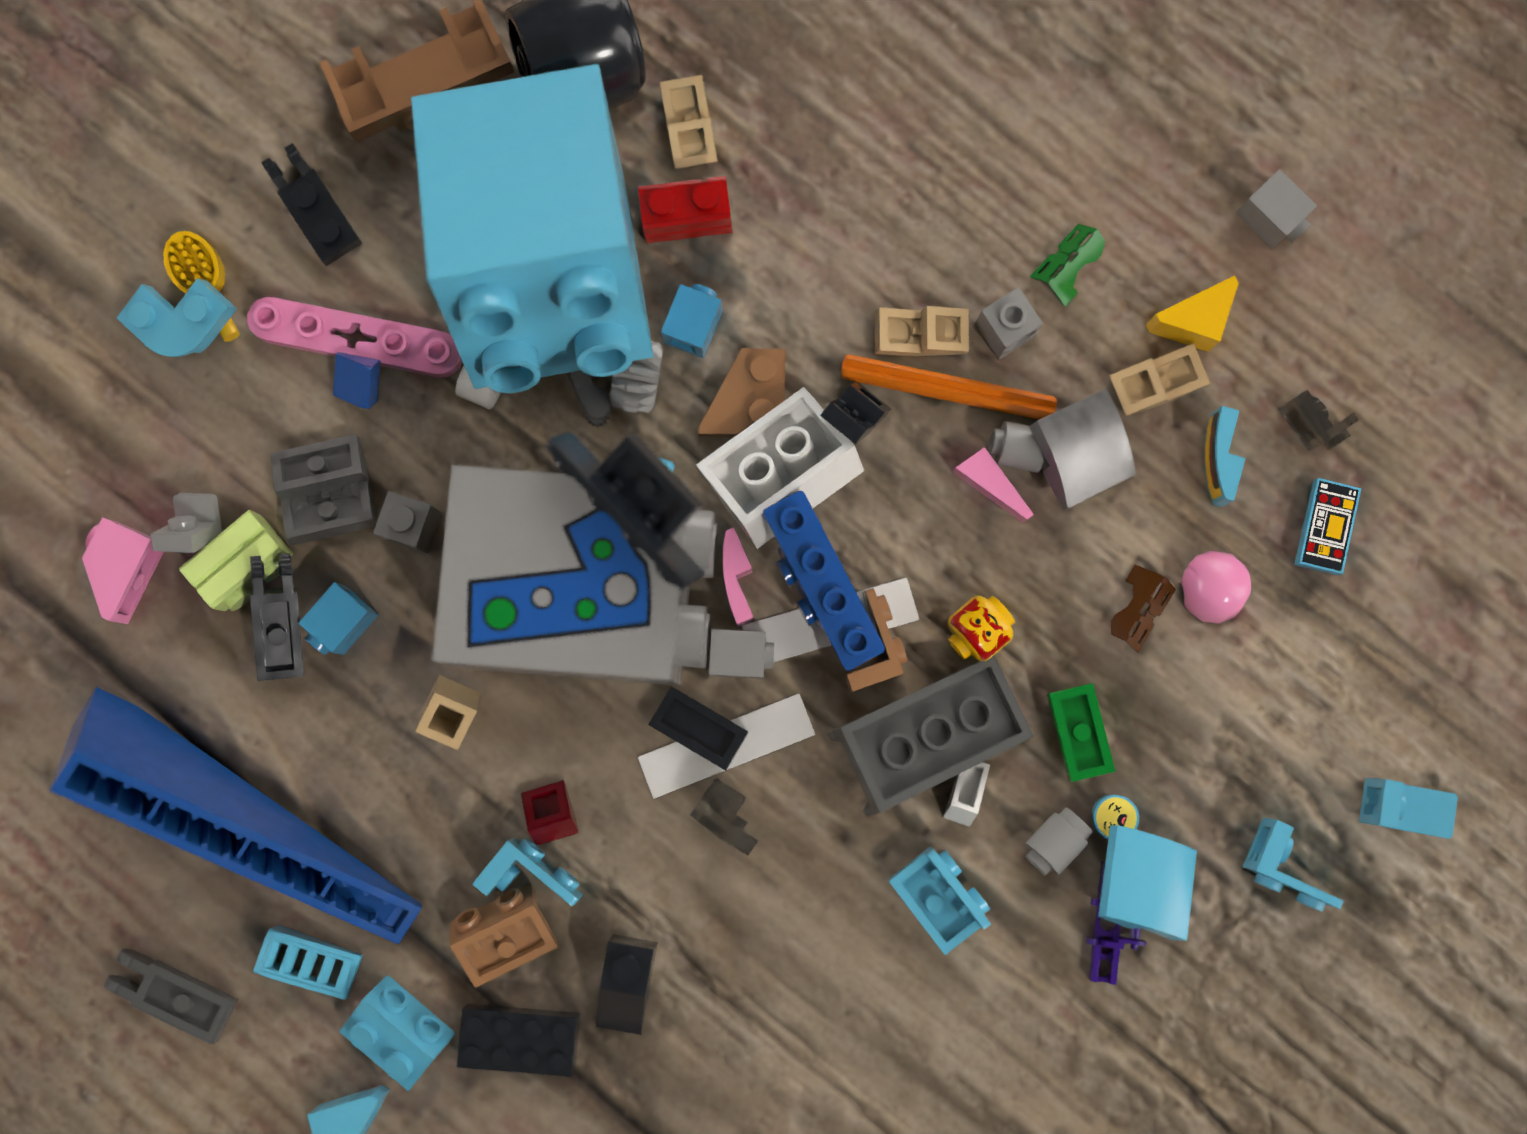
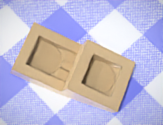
M702 75L659 82L675 169L718 162Z
M926 306L922 310L878 308L874 312V355L937 356L966 354L969 352V309Z
M1194 343L1154 360L1150 358L1110 375L1126 417L1210 386V381Z

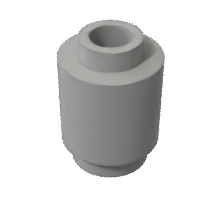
M1004 421L1001 429L994 428L989 442V454L995 455L997 465L1036 473L1040 469L1046 470L1050 467L1028 425Z
M1065 807L1060 814L1054 812L1025 842V845L1030 850L1025 857L1043 875L1046 876L1051 870L1059 876L1088 845L1086 840L1093 832L1080 817Z

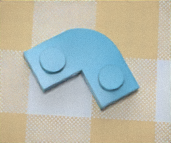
M197 278L175 308L152 286L141 284L117 319L153 352L168 357H182L193 352L201 353L213 342L237 308L207 280Z

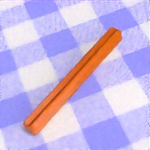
M847 354L843 358L840 373L841 377L845 380L1038 420L1055 413L1057 407V399L1054 396Z

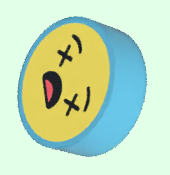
M1106 795L1094 804L1091 810V823L1094 830L1100 836L1109 839L1110 825L1137 829L1139 813L1134 803L1128 798L1120 795Z

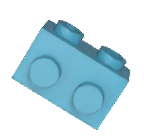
M929 847L891 876L888 881L943 954L946 955L982 927L985 930L991 925L984 915L990 910V907L974 887L966 891L960 884L956 876L962 873V871L946 850L938 855L932 847Z
M386 976L362 999L339 1031L407 1091L415 1085L437 1055L455 1035V1032L390 976Z

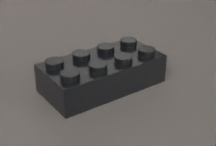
M467 1004L462 1008L457 1068L572 1077L576 1068L580 1013Z

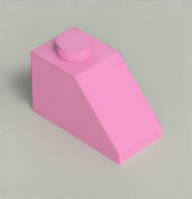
M102 517L100 523L91 529L86 538V550L82 560L101 618L111 622L128 624L164 552L153 551L150 536L122 523Z

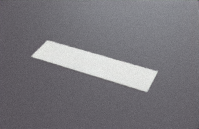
M907 578L872 587L877 596L885 595L890 607L893 620L886 622L888 629L920 620ZM869 589L856 592L871 620L867 605L862 594L864 591ZM799 609L742 625L743 631L766 632V642L774 643L773 662L831 646L825 632L817 628L815 623L808 626Z
M800 694L730 720L749 733L728 769L815 735ZM678 742L638 757L653 799L725 771Z

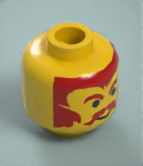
M974 596L949 617L948 626L953 635L947 641L962 659L965 660L971 655L978 661H986L1011 642L1013 639V629L1011 626L1015 623V620L996 597L991 596L987 599L983 596Z

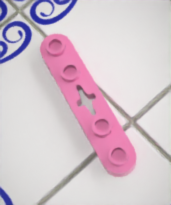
M264 297L257 300L247 313V324L250 331L260 340L269 344L336 357L337 352L378 359L381 360V366L433 377H449L454 375L463 363L451 334L444 331L275 297ZM356 327H360L362 334L377 341L374 343L359 341L356 343L355 348H352V344L347 339L335 335V332L337 330L340 333L353 334L356 331Z

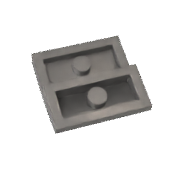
M1107 388L1048 415L1029 426L1050 465L1049 468L1043 471V474L1063 511L1136 475L1130 443L1120 415Z
M357 434L270 453L274 491L281 499L285 539L291 546L376 526L377 520L371 485L360 438Z

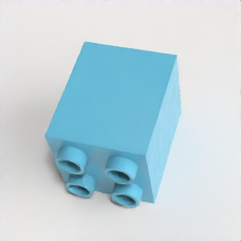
M599 64L411 97L427 280L474 389L489 387L501 393H517L532 388L539 382L541 377L580 370L590 376H612L626 370L632 364V361L654 357L627 189Z

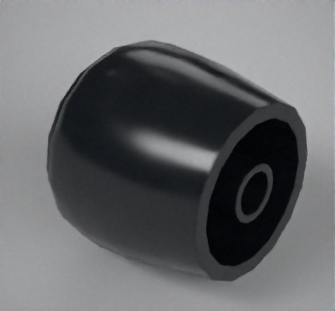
M523 0L506 9L505 18L508 36L520 78L599 64L609 109L630 102L637 96L639 89L643 87L646 81L644 53L628 0Z

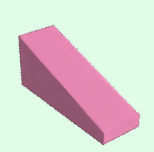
M985 447L953 470L955 475L1022 523L1034 515Z

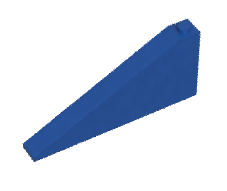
M96 687L73 723L49 791L396 944L400 943L422 909V904L139 706Z

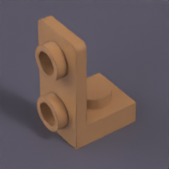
M874 588L866 590L862 594L874 628L885 647L883 653L886 660L879 662L876 656L855 667L853 672L844 674L851 692L904 674L901 664L908 662L900 638L892 639L886 624L887 621L893 620L884 594L877 596Z

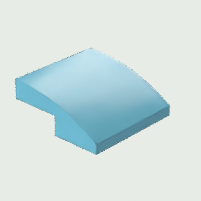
M1110 825L1099 917L1126 928L1145 929L1170 940L1187 941L1197 850L1147 832L1119 825Z

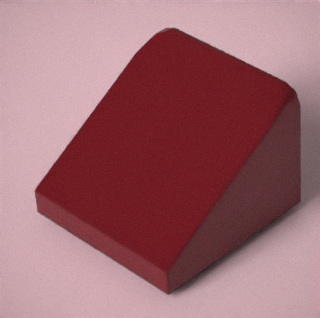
M564 780L521 793L527 831L536 845H542L578 833L576 818Z

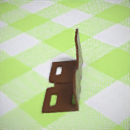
M1135 564L1125 582L1133 585V598L1128 607L1116 613L1112 618L1111 635L1125 641L1138 653L1154 627V618L1156 615L1160 616L1176 589L1165 576ZM1161 582L1162 585L1153 599L1152 596ZM1148 603L1149 607L1145 614H1140L1144 605ZM1137 621H1139V624L1137 625L1133 634L1130 636L1129 634L1131 633Z

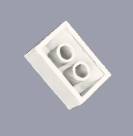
M805 387L696 464L729 514L757 549L774 537L763 515L765 508L797 491H803L812 508H814L864 472L855 445L820 416L824 409Z

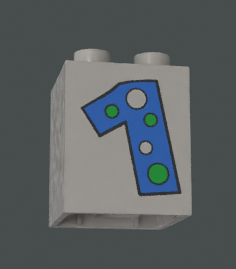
M452 465L433 662L473 670L682 686L683 667L706 668L710 635V614H707V608L689 605L690 587L682 591L663 580L656 570V564L641 549L633 547L625 540L619 525L607 513L599 511L591 504L587 497V492L574 478L560 473ZM698 510L675 534L673 539L705 572L703 577L713 578L716 562L718 524H714V511Z

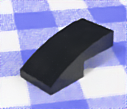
M859 382L850 384L839 399L831 401L820 416L850 441L857 444L887 416L891 408Z

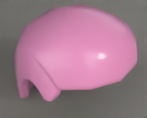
M1211 550L1197 555L1188 564L1181 579L1184 592V607L1202 622L1220 624L1236 617L1251 594V579L1248 569L1230 553Z

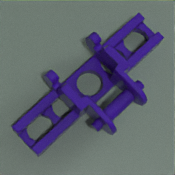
M1101 861L1098 897L1091 898L1090 902L1091 905L1096 906L1093 937H1087L1086 943L1092 945L1089 980L1116 985L1120 949H1124V943L1131 944L1130 949L1137 950L1138 945H1146V941L1140 939L1141 929L1131 928L1130 937L1120 936L1121 925L1116 924L1110 931L1101 928L1099 908L1105 870V861ZM1108 936L1112 939H1104L1102 937ZM1101 946L1112 948V951L1105 954L1101 953ZM1101 959H1106L1111 964L1110 973L1106 976L1098 975Z

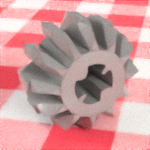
M651 341L654 357L632 361V364L626 370L612 376L610 401L613 407L624 409L625 412L637 413V411L649 413L653 409L663 354L660 343Z

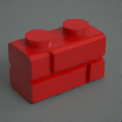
M726 176L707 178L705 182H702L701 179L638 187L642 226L647 244L732 233Z

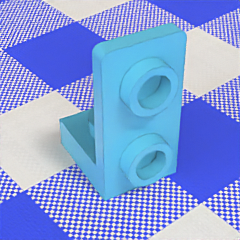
M1365 778L1359 822L1450 839L1453 836L1458 797L1454 793L1405 785L1404 782Z
M1263 818L1243 864V868L1256 873L1254 882L1278 893L1281 892L1283 886L1298 892L1297 902L1320 912H1323L1325 905L1341 909L1343 900L1277 871L1279 863L1283 864L1292 851L1293 839L1290 837L1294 827L1279 820Z
M516 838L508 840L472 883L485 896L494 892L496 888L504 892L521 870L515 866L519 862L571 906H574L583 896L576 889L580 885L579 881L562 867H558L556 871L541 860L545 853L527 838H523L521 842Z

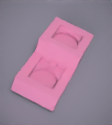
M733 527L725 532L723 572L730 607L737 626L740 627L753 621L754 617L737 579L753 572Z

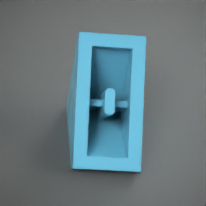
M380 1085L321 1103L307 1114L312 1134H366L390 1089Z

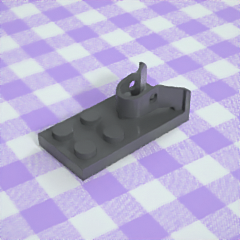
M992 656L989 660L973 664L827 733L830 740L841 742L867 797L868 802L863 810L866 817L881 813L1034 737L995 656Z

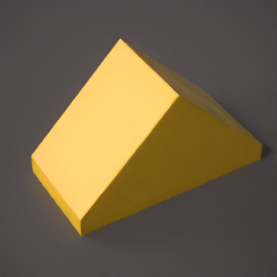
M1234 275L1156 313L1145 326L1151 334L1185 345L1194 343L1197 349L1209 352L1221 341L1239 282Z

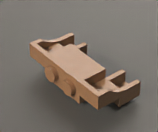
M472 0L474 6L452 16L447 7L439 10L449 34L374 67H370L360 46L351 49L355 56L354 59L334 68L328 60L319 63L334 95L347 130L355 142H359L395 125L399 131L414 129L411 97L492 83L514 73L511 61L482 0Z

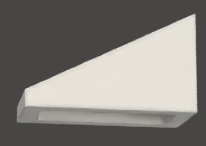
M982 762L956 776L943 818L970 827L979 812L990 768L989 764Z

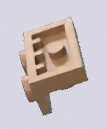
M531 884L521 888L508 889L501 893L496 900L478 909L470 908L463 911L449 924L450 948L475 988L558 948L557 938L536 902V893Z

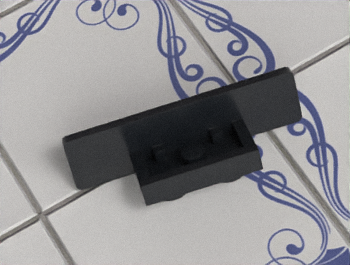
M571 432L550 438L544 445L546 450L553 456L556 467L565 475L574 478L587 492V497L591 504L599 511L607 513L619 525L625 540L633 547L641 549L656 564V570L663 580L683 591L698 582L705 575L703 569L673 539L675 534L702 507L703 503L636 433L627 435L603 463Z

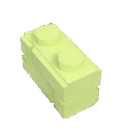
M248 510L179 568V571L197 589L196 591L212 609L224 612L228 609L235 611L250 601L249 591L253 589L250 556H261L265 572L263 579L265 582H270L280 576L278 569L280 554L290 553L292 556L293 552L281 537L276 534L264 517Z

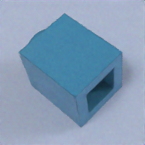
M680 284L661 330L663 343L704 359L723 313L722 300L716 298L717 293L699 284H693L692 288Z
M334 582L298 624L308 632L305 640L324 655L329 651L344 655L379 614L347 586Z

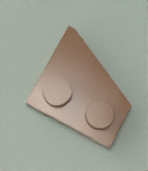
M741 349L699 425V437L734 438L784 401L786 349Z

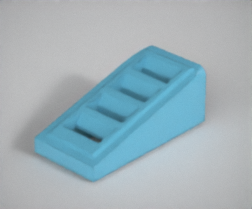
M277 925L268 930L253 972L273 980L346 1000L348 999L363 955ZM282 943L287 944L288 947L282 964L276 963ZM304 949L307 952L300 971L293 969L299 950ZM318 954L325 956L318 977H315L311 973ZM338 959L344 961L335 984L328 980L335 961Z

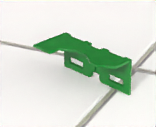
M1077 224L1058 245L1059 252L1050 254L1032 273L1030 278L1048 283L1062 305L1066 307L1078 293L1074 288L1077 273L1085 264L1099 259L1106 241L1097 228ZM1079 231L1076 234V236L1069 242V240L1075 235V233ZM1089 234H1093L1083 246H1080ZM1076 251L1078 254L1070 262L1066 260L1069 255ZM1048 263H1050V264L1046 267V269H1045L1041 274H1039V273L1045 268V266H1046ZM1061 265L1064 266L1054 278L1051 277Z

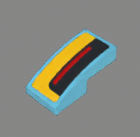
M1221 406L1210 414L1205 439L1204 462L1208 491L1213 505L1223 507L1235 500L1246 459L1228 453L1239 410Z

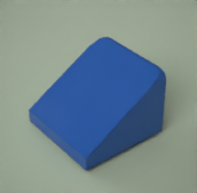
M337 352L333 396L360 408L370 409L378 402L381 360Z

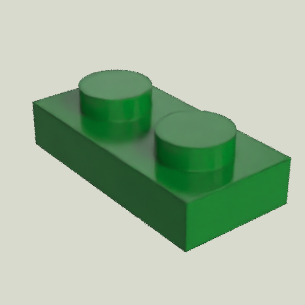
M1093 683L1047 693L1068 782L1116 772Z

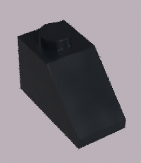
M615 934L609 939L599 988L596 1027L641 1035L658 942Z

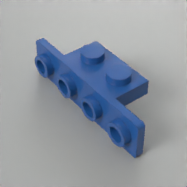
M797 491L765 508L763 515L780 546L777 551L781 560L775 562L787 586L794 583L802 599L797 601L796 604L808 626L815 623L817 628L825 632L840 663L847 671L883 653L885 647L805 493Z

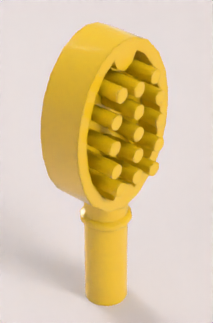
M180 231L170 236L163 251V261L166 272L173 284L186 294L196 279L199 278L207 280L221 293L225 284V270L217 251L205 239L189 231ZM232 318L228 320L219 332L224 342L235 340L240 336Z

